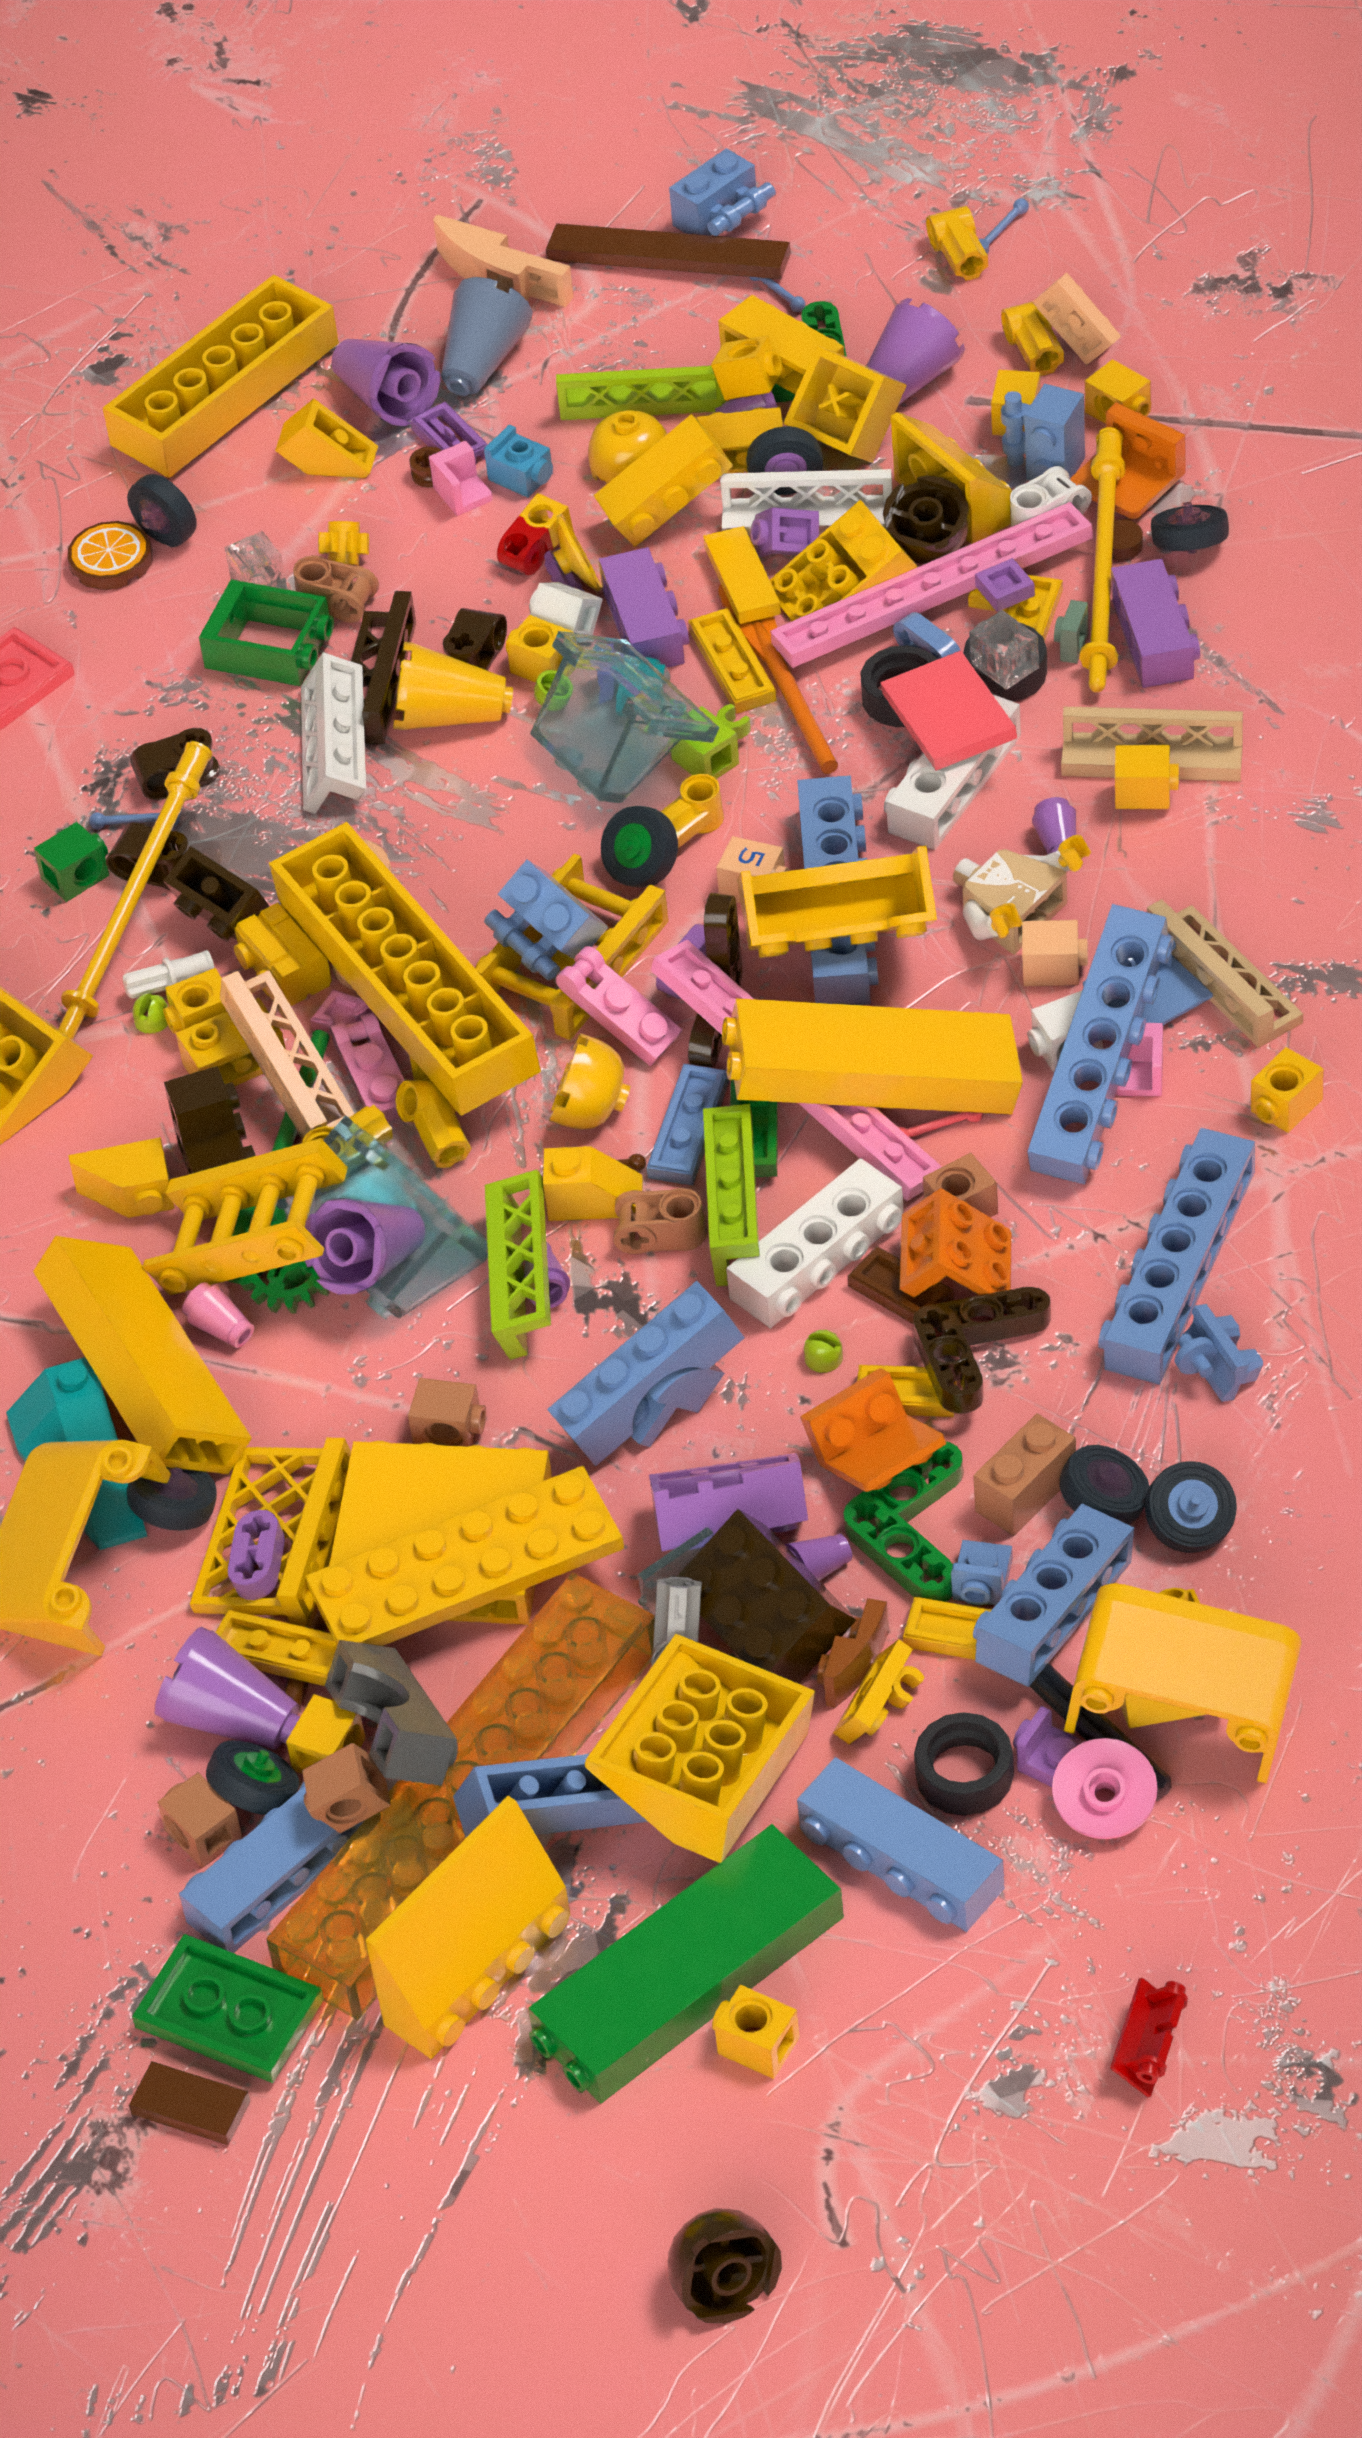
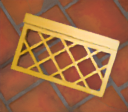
M326 1437L323 1448H245L235 1463L190 1601V1606L194 1613L226 1614L228 1610H233L250 1615H287L291 1624L306 1626L314 1599L308 1589L305 1575L328 1567L330 1563L351 1450L345 1438ZM251 1464H271L274 1469L252 1483L247 1478ZM303 1465H317L315 1472L298 1484L290 1476L291 1473ZM284 1479L290 1486V1489L268 1503L261 1493ZM255 1498L261 1506L258 1510L272 1512L284 1532L285 1539L288 1538L292 1543L291 1550L282 1556L278 1577L280 1585L276 1597L246 1600L238 1595L235 1588L221 1597H209L211 1588L229 1577V1560L226 1562L222 1554L224 1548L233 1542L235 1527L238 1523V1520L235 1518L236 1510ZM300 1499L305 1504L303 1511L285 1523L277 1513Z

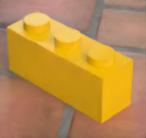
M754 295L749 296L718 320L720 348L726 342L768 335L773 349L778 351L782 360V373L777 379L776 384L795 395L816 346L844 356V346L836 340L828 338L809 327L806 323L796 320L780 311L774 305L768 304Z
M691 414L593 496L614 527L636 547L733 467V464L713 436Z

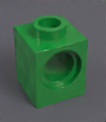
M78 822L73 823L34 847L41 880L65 902H68L110 876L106 865L108 849L105 842L97 833L90 834Z

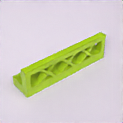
M711 366L556 374L561 420L605 418L615 412L626 410L642 411L650 415L715 412V408L722 406L726 402Z
M750 1104L703 1109L709 1244L716 1287L728 1285L726 1268L730 1265L729 1259L760 1256L753 1126Z
M538 1169L485 1185L491 1331L510 1360L528 1355L527 1332L551 1325L543 1177ZM530 1189V1195L519 1206L512 1194ZM524 1223L531 1227L532 1231L522 1242L521 1225ZM524 1260L534 1264V1268L525 1279ZM526 1297L536 1302V1312L526 1315Z

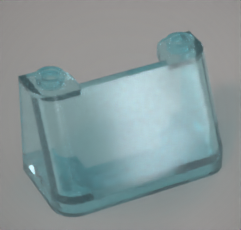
M345 1115L323 1140L348 1169L344 1182L316 1189L309 1216L329 1200L347 1198L410 1207L419 1213L425 1225V1238L421 1247L366 1290L370 1296L365 1300V1303L382 1318L387 1320L391 1314L398 1319L402 1318L486 1261L488 1258L487 1238L396 1154ZM294 1196L279 1199L276 1206L279 1209H284L289 1215Z

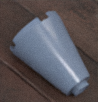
M472 277L464 279L453 294L441 378L446 387L456 395L466 396L479 392L530 326L533 311L528 301L512 288H510L508 293L496 288L498 281L490 278Z

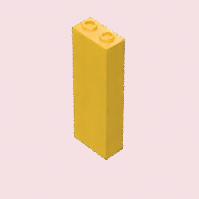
M736 998L731 1017H725L723 1020L722 1043L730 1047L727 1058L728 1080H734L737 1100L1013 1114L1023 1084L1010 1014Z
M55 1235L33 1270V1273L137 1442L152 1446L166 1467L229 1474L252 1437L148 1273L142 1267L143 1265L132 1248Z

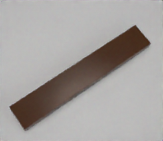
M556 223L546 247L547 259L561 262L782 279L791 255L790 242Z

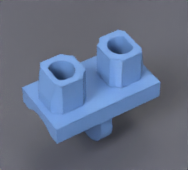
M1207 1304L1196 1305L1192 1310L1194 1317L1191 1326L1178 1339V1344L1181 1348L1175 1355V1364L1183 1374L1199 1373L1202 1378H1206L1221 1402L1234 1400L1241 1384L1257 1380L1263 1366V1360L1255 1349L1238 1350L1236 1345L1240 1338L1239 1325L1232 1315L1215 1317Z

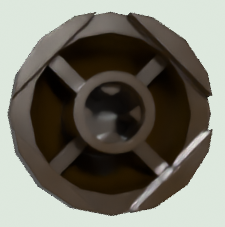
M926 475L917 477V483L909 484L904 487V483L898 485L887 497L883 509L886 530L915 563L927 564L957 551L966 540L970 523L968 504L962 496L961 489L955 483L943 477Z
M714 2208L699 2213L686 2222L673 2238L668 2252V2275L674 2291L686 2309L693 2312L699 2320L705 2323L725 2324L747 2316L755 2310L748 2303L757 2299L763 2291L769 2296L775 2289L782 2270L781 2251L768 2231L753 2217L734 2209Z

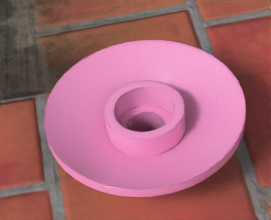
M1093 1739L1071 1749L1059 1762L1052 1782L1053 1800L1062 1819L1075 1831L1092 1838H1117L1139 1828L1151 1814L1157 1798L1156 1775L1149 1760L1134 1746L1117 1739ZM1101 1789H1110L1115 1794L1114 1798L1108 1802L1099 1801L1095 1795Z

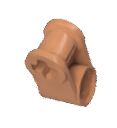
M306 556L298 560L293 568L295 591L326 597L329 615L349 623L358 622L363 617L365 603L379 589L378 579L370 570L361 566H352L328 560L321 556Z
M689 1188L660 1191L632 1190L622 1193L615 1200V1212L619 1217V1226L614 1231L613 1242L622 1252L642 1254L654 1251H688L697 1248L706 1239L707 1231L700 1196ZM633 1204L636 1205V1213H633L631 1209ZM635 1232H638L639 1240H635Z

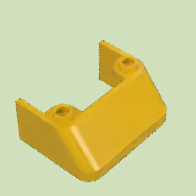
M1106 1584L1100 1587L1096 1594L1072 1690L1064 1731L1072 1734L1075 1733L1082 1706L1094 1713H1106L1120 1708L1124 1703L1126 1694L1228 1720L1226 1733L1238 1748L1250 1753H1263L1257 1781L1267 1784L1302 1640L1293 1629L1282 1624L1125 1584Z

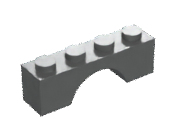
M339 1640L325 1687L339 1708L362 1715L378 1724L369 1755L384 1778L442 1786L448 1767L453 1766L457 1757V1738L396 1648Z

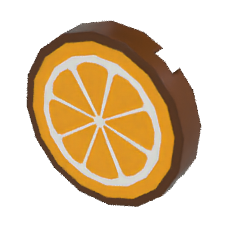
M121 521L101 522L85 528L73 538L68 547L67 559L73 576H77L83 585L101 590L118 589L129 585L128 580L136 575L139 579L146 574L152 563V548L150 539L145 531L136 525Z

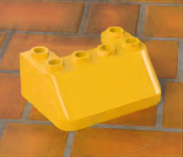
M926 846L916 847L911 854L757 876H751L750 870L742 871L737 879L749 950H758L759 958L785 955L789 951V945L803 943L805 951L833 948L832 939L850 937L851 945L877 942V933L895 930L897 939L920 936L927 932V925H931L937 920Z

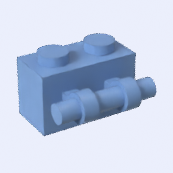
M726 148L669 187L672 225L686 234L718 236L724 231L730 232L741 224V219L749 213L756 214L767 206V201L776 195V191L769 182L756 187L755 165Z
M1044 383L1032 404L1029 405L1022 403L1020 393L1015 391L1008 392L1004 397L1005 404L1001 408V421L1006 426V433L1002 437V450L1007 455V463L1010 466H1020L1023 464L1024 454H1026L1027 480H1033L1054 466H1061L1065 469L1070 479L1085 459L1084 394Z
M528 859L498 893L515 910L510 917L505 918L498 910L494 909L484 920V923L494 931L493 937L503 947L510 946L522 957L521 962L533 973L538 971L547 980L553 979L560 970V967L551 959L557 950L575 959V956L585 946L592 947L608 929L604 922L555 878ZM530 924L543 935L538 943L534 944L523 934Z

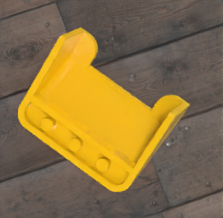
M128 1440L48 1442L37 1446L31 1451L26 1459L0 1526V1629L94 1655H103L106 1646L88 1625L92 1614V1603L89 1596L79 1586L66 1583L64 1580L103 1479L124 1484L142 1477L165 1484L168 1483L171 1473L152 1446Z

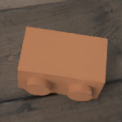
M1036 1413L973 1475L975 1512L1012 1536H1015L1060 1491L1059 1479L1061 1471L1069 1457L1076 1451V1437Z

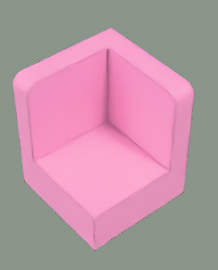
M466 440L429 456L433 488L456 516L492 501L491 491L477 475L474 450Z
M1146 1023L1140 1045L1132 1044L1128 1059H1132L1129 1080L1125 1087L1118 1086L1117 1096H1162L1163 1023Z

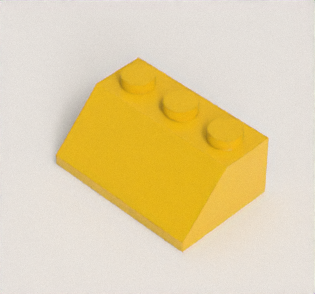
M899 412L891 415L894 479L899 484L904 483V487L909 484L917 483V477L926 475L943 477L955 483L961 489L962 496L968 504L970 523L966 540L971 544L985 539L1011 524L1010 494L1012 490L1005 481L998 480L985 469L978 459H973L958 446L953 438L946 437L933 425Z

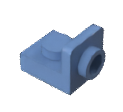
M962 1540L958 1563L953 1564L951 1571L953 1600L965 1601L977 1606L985 1604L996 1605L1000 1601L1001 1594L1008 1583L1013 1559L1012 1546Z

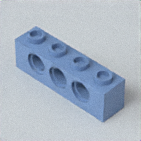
M1081 1504L1069 1519H1061L1053 1532L1050 1542L1043 1550L1038 1548L1033 1552L1023 1574L1017 1581L1014 1579L1010 1580L1001 1594L1000 1601L991 1612L986 1610L978 1618L973 1630V1638L977 1640L975 1662L1029 1687L1092 1611L1098 1589L1106 1584L1115 1583L1131 1563L1134 1527L1084 1504Z

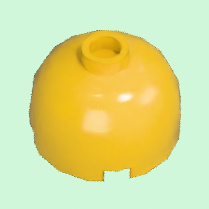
M620 411L603 418L592 432L588 446L589 466L592 477L597 481L598 476L608 484L667 434L666 429L652 415L642 411Z
M580 1033L572 1049L575 1051L573 1059H570L569 1063L567 1062L549 1121L565 1127L583 1130L595 1128L606 1122L613 1109L622 1112L631 1086L623 1083L625 1067L620 1055L606 1043Z

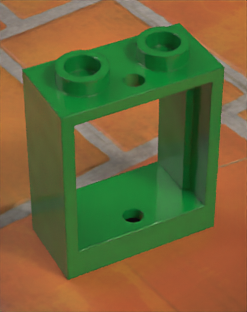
M230 579L199 636L205 669L301 686L308 671H311L316 664L318 652L324 641H329L332 636L334 619L329 615L327 599L324 596ZM248 620L301 630L291 650L238 640Z

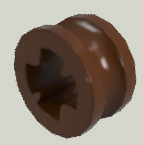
M428 446L417 449L411 454L409 462L412 480L415 484L421 487H433L429 456L442 451L441 449Z

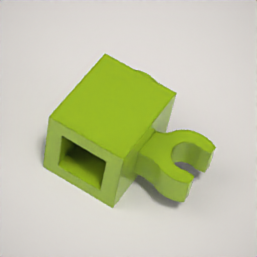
M732 704L722 707L718 711L717 717L703 706L699 707L686 717L680 718L674 725L668 728L672 760L691 775L708 774L718 779L740 764L737 740L746 737L750 733V718L746 715L740 720L733 722L736 719L735 706Z

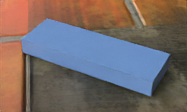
M683 1064L647 1165L648 1179L694 1185L705 1153L703 1109L721 1107L730 1082L727 1078V1070Z

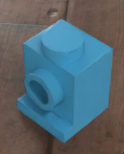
M508 425L484 448L488 480L527 498L541 485L545 484L553 474L550 448L517 434L516 427Z

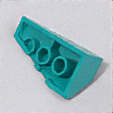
M86 1357L44 1369L6 1412L18 1454L25 1462L33 1449L48 1442L118 1440L101 1382ZM104 1479L102 1481L83 1530L99 1550L147 1537L143 1520L135 1515L128 1505V1483L121 1484Z

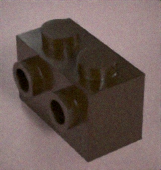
M192 846L188 848L163 880L177 898L173 903L177 909L193 920L198 915L207 920L208 924L206 926L226 942L231 937L237 940L235 927L238 922L254 914L259 916L260 911L269 907V904L255 887Z

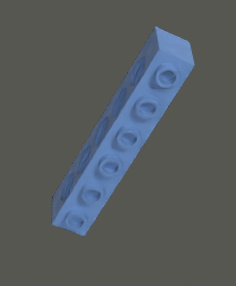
M851 775L797 780L804 869L867 860V858H858V853L866 852L864 825L855 826V820H863L861 793L852 794ZM850 937L832 939L833 948L811 951L815 1003L871 1004L870 985H878L876 957L867 958V952L875 951V942L851 945Z
M1112 904L1027 1151L1030 1171L1085 1185L1090 1169L1097 1170L1099 1168L1104 1151V1143L1100 1142L1104 1127L1112 1128L1117 1114L1118 1101L1114 1100L1118 1086L1125 1087L1129 1080L1132 1059H1128L1132 1044L1139 1046L1142 1041L1146 1026V1018H1143L1142 1015L1146 1003L1153 1005L1157 997L1160 977H1156L1159 964L1160 962L1167 964L1172 952L1174 937L1168 935L1166 917ZM1130 958L1142 961L1134 967L1121 965L1124 960ZM1114 999H1123L1128 1002L1120 1008L1107 1006ZM1100 1040H1109L1114 1043L1107 1049L1093 1047ZM1087 1081H1095L1100 1084L1091 1091L1078 1088ZM1074 1122L1086 1125L1083 1130L1075 1133L1064 1130L1067 1125Z
M1200 1127L1193 1145H1185L1179 1163V1176L1177 1180L1171 1178L1166 1186L1163 1198V1211L1161 1214L1155 1213L1150 1221L1147 1233L1148 1244L1145 1250L1139 1248L1134 1256L1131 1268L1132 1279L1129 1285L1122 1284L1115 1301L1116 1314L1112 1321L1105 1320L1101 1328L1098 1347L1104 1349L1105 1370L1161 1384L1178 1346V1339L1184 1333L1192 1315V1310L1196 1306L1254 1176L1255 1141Z

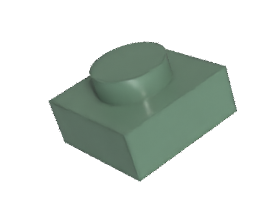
M1071 600L1065 616H1058L1054 629V642L1060 643V661L1075 664L1079 661V651L1085 645L1089 634L1088 602Z

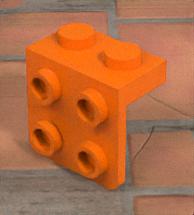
M1115 403L1106 411V428H1116L1123 434L1121 457L1125 461V474L1120 480L1116 481L1115 512L1128 518L1136 519L1145 513L1186 473L1185 434L1119 403ZM1095 454L1070 480L1076 485H1084L1091 491V500L1098 503L1099 481L1091 474V463L1096 457Z

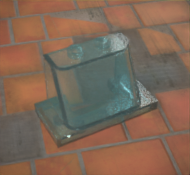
M558 631L552 647L563 656V659L530 734L555 758L554 762L557 766L569 771L578 780L577 785L581 789L591 793L598 801L622 803L682 739L713 743L720 727L627 640Z

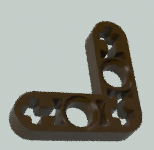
M710 893L704 912L706 955L734 982L741 986L742 957L736 898L734 895ZM697 1013L689 1040V1064L714 1067L723 1044L722 1034Z
M1021 1287L922 1307L915 1312L913 1316L914 1342L938 1400L944 1409L961 1414L975 1411L982 1405L983 1377L970 1349V1345L1032 1334L1044 1330L1051 1321L1050 1296L1045 1291L1035 1287ZM976 1316L993 1318V1320L988 1322H975L970 1319ZM934 1328L942 1332V1336L936 1337ZM945 1355H952L960 1358L954 1362H942L937 1360L938 1357ZM960 1380L962 1390L957 1385H954L955 1381Z

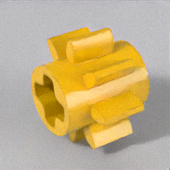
M329 521L328 532H318V553L327 554L328 560L358 566L359 555H369V534L360 533V522Z

